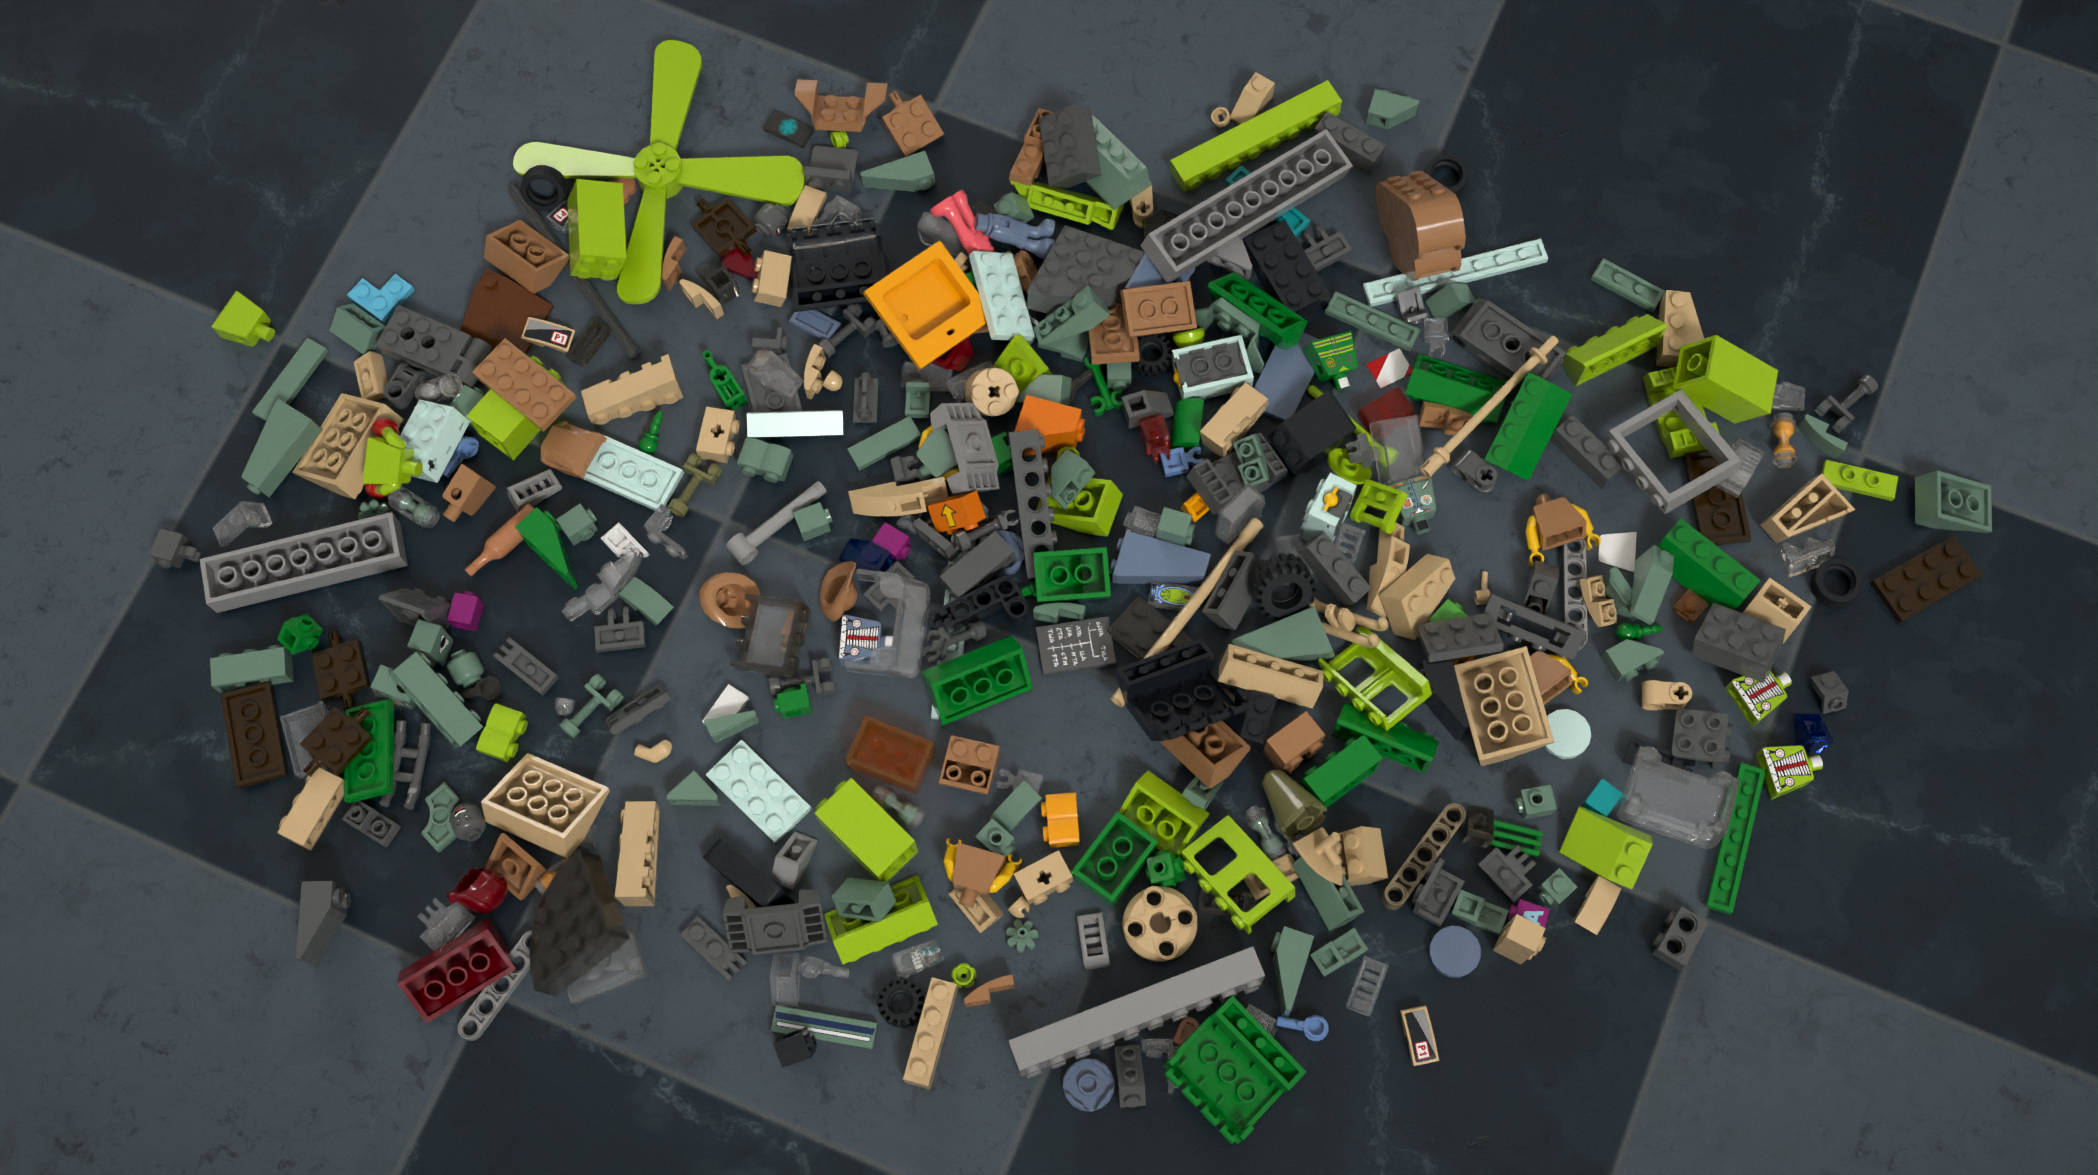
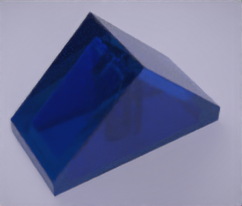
M1794 714L1796 746H1803L1805 752L1822 753L1833 744V738L1820 714Z

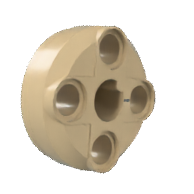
M1151 886L1136 894L1128 903L1122 920L1123 934L1129 947L1140 957L1153 962L1171 961L1181 956L1191 946L1197 931V914L1190 901L1179 891L1169 887ZM1149 893H1156L1160 897L1158 905L1153 906L1147 902L1146 897ZM1180 912H1187L1191 916L1190 924H1181L1178 920V914ZM1138 924L1142 929L1141 935L1138 937L1131 936L1128 932V926ZM1169 943L1173 948L1172 955H1162L1159 951L1160 944Z

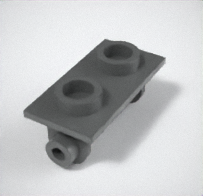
M862 373L861 377L855 378L853 423H877L879 379L871 378L869 373Z

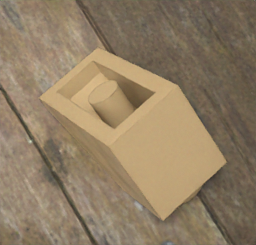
M1255 72L1244 87L1230 115V120L1240 125L1260 115L1273 98L1275 83Z

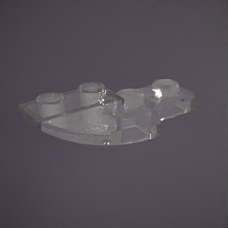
M638 547L635 549L629 548L620 555L622 558L615 563L611 561L600 568L601 572L597 574L602 583L599 585L595 583L585 590L586 594L579 599L575 597L565 604L566 608L561 610L565 617L573 621L589 609L595 615H598L608 608L619 597L618 594L635 576L644 556L642 551Z

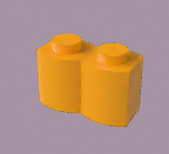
M1076 792L1045 795L1046 802H1041L1042 817H1047L1048 826H1043L1044 842L1049 841V848L1080 846Z

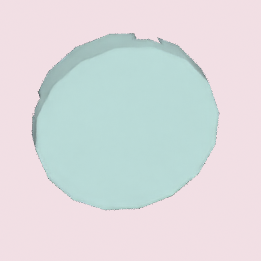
M1569 709L1556 710L1549 714L1547 718L1554 743L1544 746L1546 751L1561 759H1572L1582 754L1591 739L1590 726L1586 719L1578 712Z

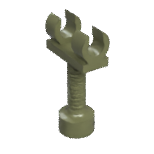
M695 453L689 456L683 466L685 473L693 476L680 497L672 499L667 507L672 513L682 518L689 510L686 504L700 481L714 486L715 481L718 480L722 473L721 466L715 463L711 464L707 474L698 470L702 460L700 459L701 456Z

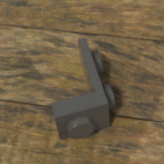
M1140 1045L1116 1046L1114 1049L1120 1108L1145 1106V1081Z

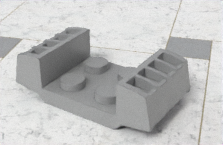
M974 403L940 404L930 413L933 430H948L960 471L947 478L952 493H968L976 490L977 492L1000 489L997 476L999 464L987 422L981 417L979 410Z

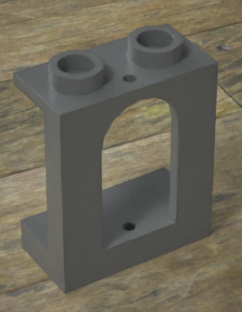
M955 493L954 496L964 493ZM983 503L981 504L986 518L977 522L979 528L990 522L987 514L989 510ZM918 518L912 524L917 535L950 562L962 552L955 541L950 543L936 532L932 518L926 523ZM973 528V529H971V530H967V531H965V532H966V533H967V532L969 533L970 531H972V530H974V529H976V528Z

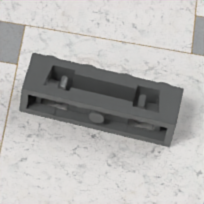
M1494 593L1491 595L1484 614L1490 613L1498 632L1499 629L1509 633L1508 638L1520 643L1522 639L1532 642L1530 647L1545 652L1546 649L1555 652L1554 655L1564 657L1567 661L1569 658L1573 660L1576 658L1587 632ZM1502 605L1517 611L1516 615L1552 630L1559 628L1571 633V635L1567 636L1559 631L1556 632L1553 640L1565 644L1561 647L1551 643V639L1515 624L1510 626L1498 621L1499 618H1502L1509 622L1514 614L1502 609Z

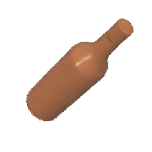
M526 504L486 540L482 553L464 570L472 576L489 561L504 558L523 541L515 526L532 512L534 508Z

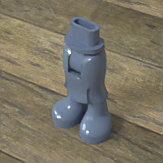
M989 212L986 215L976 214L975 230L982 231L984 236L988 237L989 235L993 240L1012 244L1019 249L1032 252L1039 258L1046 259L1055 243L1054 239H1051L1055 229L1054 220L1044 219L1039 226H1030L1026 222H1021L1001 214Z

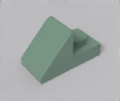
M1195 777L1185 788L1181 796L1188 799L1192 805L1206 810L1224 781L1209 789L1202 781Z

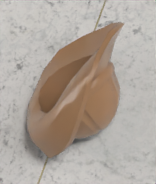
M847 561L836 565L827 572L822 581L819 596L820 608L823 614L832 622L840 619L843 612L851 609L857 601L858 590L852 580L853 572L856 568L854 561Z
M728 572L716 574L703 584L699 592L700 604L704 613L712 620L729 628L741 629L751 625L760 611L761 593L759 587L746 575Z

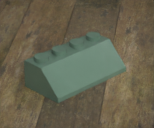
M1093 115L1101 175L1085 182L1115 210L1151 186L1148 168Z

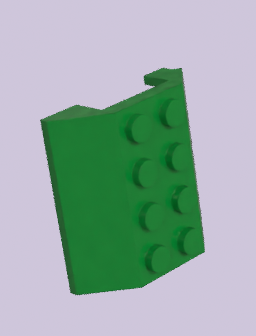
M1233 995L1192 1032L1172 1053L1163 1066L1167 1070L1164 1075L1177 1088L1180 1085L1183 1087L1182 1094L1195 1107L1199 1104L1202 1106L1200 1112L1214 1127L1218 1124L1221 1126L1218 1131L1230 1144L1234 1142L1238 1144L1254 1130L1252 1126L1281 1094L1290 1091L1306 1073Z

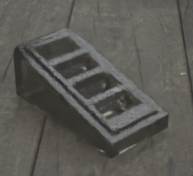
M1200 888L1198 913L1232 917L1227 910L1222 911L1218 909V905L1214 901L1216 898L1214 895L1211 908L1207 907L1209 894L1212 893L1210 891L1206 893ZM1228 891L1227 895L1230 898H1234L1233 902L1238 907L1240 899L1244 900L1243 912H1249L1252 909L1254 897L1251 892Z

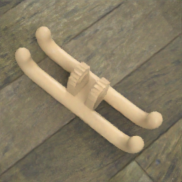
M1315 597L1313 604H1308L1310 607L1315 606L1317 611L1324 613L1330 623L1321 622L1326 634L1365 647H1377L1379 638L1375 633L1366 637L1352 632L1356 624L1376 631H1385L1389 627L1385 617H1380L1377 621L1353 613L1347 608L1340 609L1334 604H1325Z

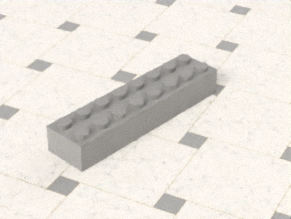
M392 512L200 559L206 604L216 613L408 566L401 524Z

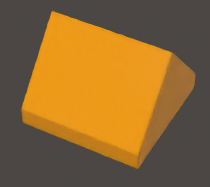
M1198 492L1181 506L1185 513L1192 515V521L1194 522L1210 510Z

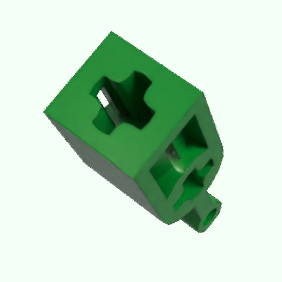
M709 350L703 352L706 366L711 369L709 375L711 383L725 408L735 411L746 405L745 394L730 370L725 366H717Z

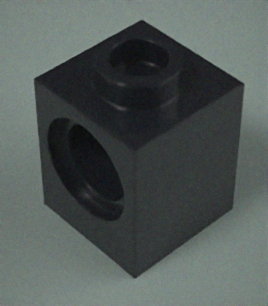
M807 1027L781 1035L773 1043L782 1068L811 1058L816 1051L815 1048H817L815 1036L813 1033H809Z

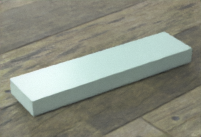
M842 410L747 413L748 438L843 435Z

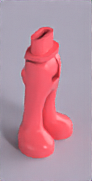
M964 190L949 196L930 210L932 216H945L950 221L962 246L969 255L973 251L995 252L994 247L991 246L989 236H984L982 231L975 230V216L968 204V198Z

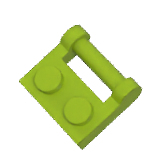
M1367 479L1350 513V518L1352 521L1358 523L1365 522L1381 528L1382 532L1391 534L1396 528L1395 521L1408 494ZM1369 506L1386 512L1384 519L1365 513L1366 507Z

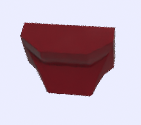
M949 331L947 335L950 336L953 334V331ZM970 336L931 363L945 370L953 369L963 372L975 354L970 344Z

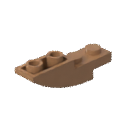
M1038 108L1025 135L1024 145L1011 169L1009 180L1031 186L1034 179L1038 177L1045 161L1039 119L1054 112Z

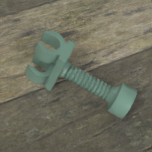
M599 674L593 676L589 683L584 686L586 691L593 696L592 699L573 719L565 718L559 724V727L573 739L580 732L579 724L590 715L589 713L595 710L598 704H602L612 712L614 707L624 698L617 689L611 691L606 699L597 691L602 689L606 681Z

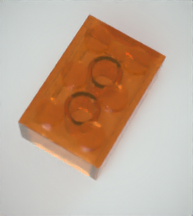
M865 715L845 761L848 768L917 795L936 752L935 743Z

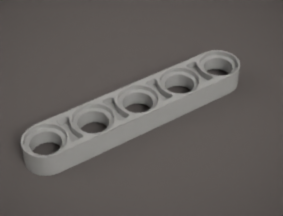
M1584 539L1575 541L1580 545V551L1578 552L1570 551L1567 544L1562 545L1563 622L1587 631L1579 650L1584 647L1588 639L1587 606L1579 580L1587 578L1586 543ZM1568 565H1578L1581 573L1579 575L1570 574ZM1571 587L1578 588L1581 591V597L1572 598L1568 594V589ZM1569 611H1578L1581 614V620L1578 622L1570 620L1568 616ZM1563 630V634L1567 636L1571 634Z
M530 930L521 937L510 952L513 960L516 957H523L525 961L524 967L502 977L509 981V987L506 991L498 992L496 990L497 981L482 990L458 1024V1033L462 1038L474 1041L482 1036L544 951L546 939L543 934L536 930ZM531 936H538L540 938V945L536 949H529L527 946V941ZM485 1000H491L493 1002L492 1011L483 1014L480 1011L481 1003ZM470 1021L476 1022L477 1031L473 1035H466L464 1032L465 1025Z

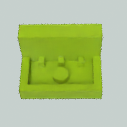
M1021 334L1013 337L992 366V368L1005 370L1013 377L1019 390L1018 395L1040 374L1053 375Z

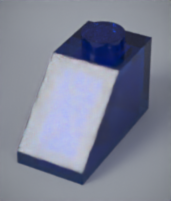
M850 538L838 558L842 562L854 561L856 569L877 580L888 570L893 562L890 551L871 541Z

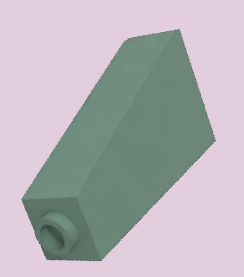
M277 399L241 478L249 483L246 487L256 495L263 493L270 497L318 437L322 429L310 418Z
M1315 606L1232 640L1235 646L1290 662L1335 657Z

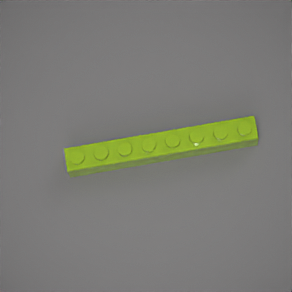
M1327 80L1171 159L1169 172L1182 192L1189 189L1194 190L1203 182L1209 179L1214 180L1221 173L1229 169H1236L1242 162L1248 159L1253 160L1268 149H1275L1281 142L1287 139L1292 140L1307 129H1314L1326 112L1337 116L1340 113L1342 100Z

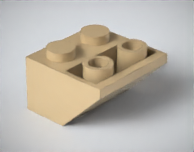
M1769 578L1742 613L1786 629L1784 643L1812 606Z
M1360 826L1338 833L1341 839L1334 846L1342 860V872L1350 886L1370 884L1388 878L1380 828Z

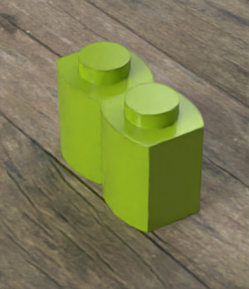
M495 703L487 719L486 726L480 735L476 750L482 754L508 762L510 757L513 758L516 755L518 737L520 734L523 735L527 729V716L522 712Z

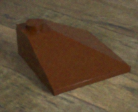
M486 269L473 291L460 331L471 335L472 339L478 338L487 342L494 349L506 338L519 350L527 354L532 343L521 340V336L528 317L546 321L553 309V305L509 278Z

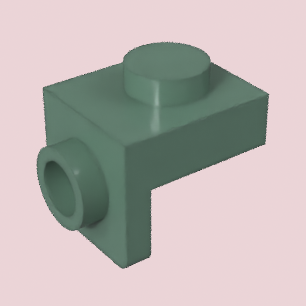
M922 380L906 382V418L909 416L911 418H929L930 383Z

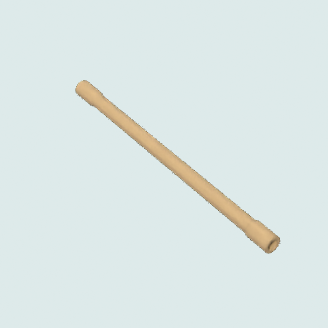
M1251 518L1233 545L1143 659L1164 652L1217 585L1234 552L1243 551L1263 528L1260 520ZM1119 687L1111 697V700L1117 706L1123 707L1125 703Z

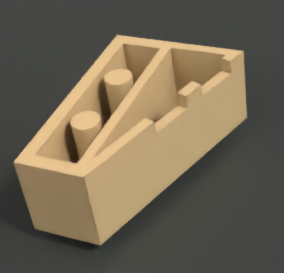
M1666 290L1659 304V320L1666 323L1668 328L1657 345L1656 366L1673 368L1677 367L1681 346L1702 340L1704 336L1690 292Z
M1246 382L1241 387L1238 386L1231 394L1227 403L1222 405L1214 417L1201 429L1202 444L1221 458L1229 455L1235 448L1233 442L1242 439L1269 406L1268 398Z
M1820 474L1808 481L1760 526L1775 543H1779L1838 519L1855 509L1823 474Z
M1426 554L1380 594L1394 635L1416 640L1418 637L1417 625L1427 623L1455 580L1448 558Z

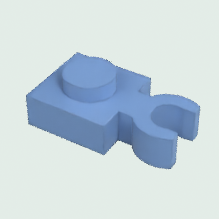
M1183 447L1160 452L1165 477L1189 472L1188 465L1194 467L1204 461V459L1197 460L1193 457L1201 453V448L1194 447L1188 453L1184 452Z

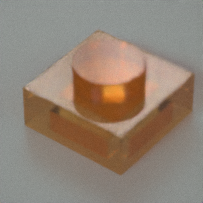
M1688 589L1672 609L1692 624L1709 604L1691 589Z

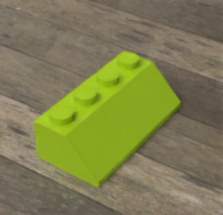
M1648 314L1640 318L1635 316L1620 328L1614 326L1605 335L1599 338L1594 336L1587 340L1585 345L1579 348L1573 346L1568 349L1563 358L1564 363L1562 366L1576 387L1656 348L1668 326L1666 323Z
M918 875L890 886L896 903L880 922L840 917L837 909L823 914L843 965L848 962L857 961L860 957L872 952H878L886 946L902 942L910 936L928 931L938 925Z

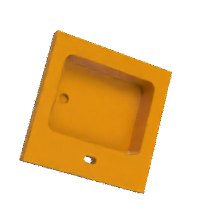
M938 241L863 293L919 371L987 324L979 293L941 241ZM949 331H953V334L947 335Z

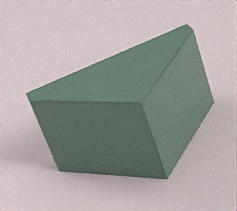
M1450 282L1427 299L1425 305L1434 322H1438L1470 309L1476 300L1467 284Z
M695 771L691 772L667 794V800L671 805L721 806V800L718 795Z

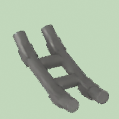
M396 720L393 793L382 795L379 802L381 806L388 807L396 791L397 781L410 782L404 807L407 809L414 808L421 792V782L430 747V722H421L418 749L405 748L407 720ZM402 757L416 758L413 773L399 771Z

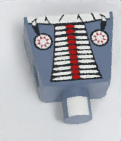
M849 615L842 616L839 661L842 667L881 662L882 650H896L897 637L894 635H883L881 622Z

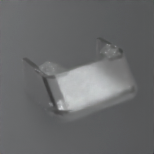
M857 569L858 580L880 582V589L883 595L888 598L898 599L892 647L880 646L875 648L871 653L869 664L844 662V668L848 672L907 679L916 677L920 673L930 603V589L928 585L922 581L896 573Z

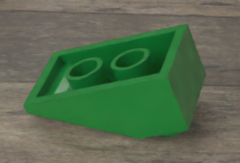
M536 507L515 528L526 544L576 590L578 583L564 539L559 533L561 528L548 511L542 513Z
M1107 547L1033 553L1037 602L1108 599L1111 597Z

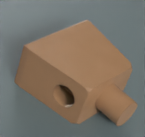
M461 464L442 495L444 499L450 502L443 515L453 522L457 520L462 511L470 516L474 515L495 490L496 486L464 464Z

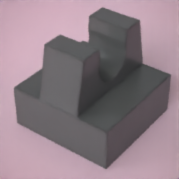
M1366 433L1358 434L1357 440L1346 443L1350 464L1361 463L1362 468L1371 467V448Z
M897 456L890 459L896 482L903 485L915 483V479L921 476L920 470H912L911 468L913 464L918 463L917 457L908 456L902 458Z

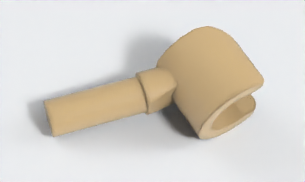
M1486 571L1482 572L1481 590L1474 591L1476 605L1487 604L1489 601L1490 591L1487 586L1488 572Z

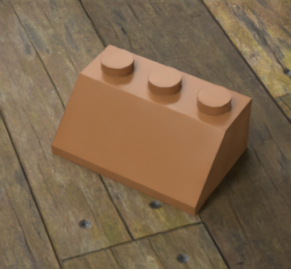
M521 220L486 236L484 258L533 294L550 286L570 259L569 254Z
M1223 721L1208 724V726L1193 732H1186L1185 735L1172 740L1159 741L1209 789L1228 778L1250 750V746Z

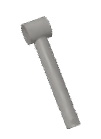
M817 481L748 536H745L743 533L733 536L726 544L727 549L741 565L748 564L758 554L756 547L794 518L793 512L810 506L827 492L825 487Z

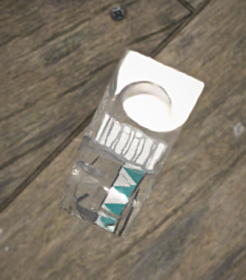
M931 940L894 953L891 960L900 980V978L906 979L912 974L942 962L944 958L937 941Z

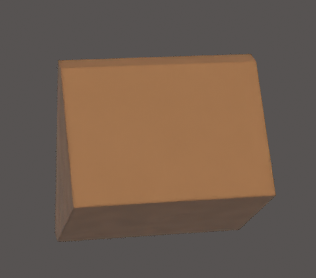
M505 833L500 834L485 867L487 870L493 869L498 874H502L507 880L508 890L520 901L548 873V870Z

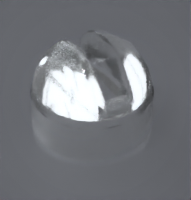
M556 697L554 704L556 712L559 715H569L574 709L576 700Z

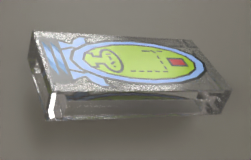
M1151 581L1148 606L1181 611L1199 587Z

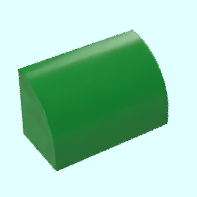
M1188 398L1175 403L1170 449L1183 447L1184 451H1190L1194 447H1199L1204 399Z

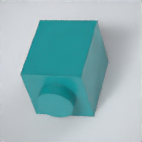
M1601 779L1581 807L1607 817L1623 793L1604 779Z

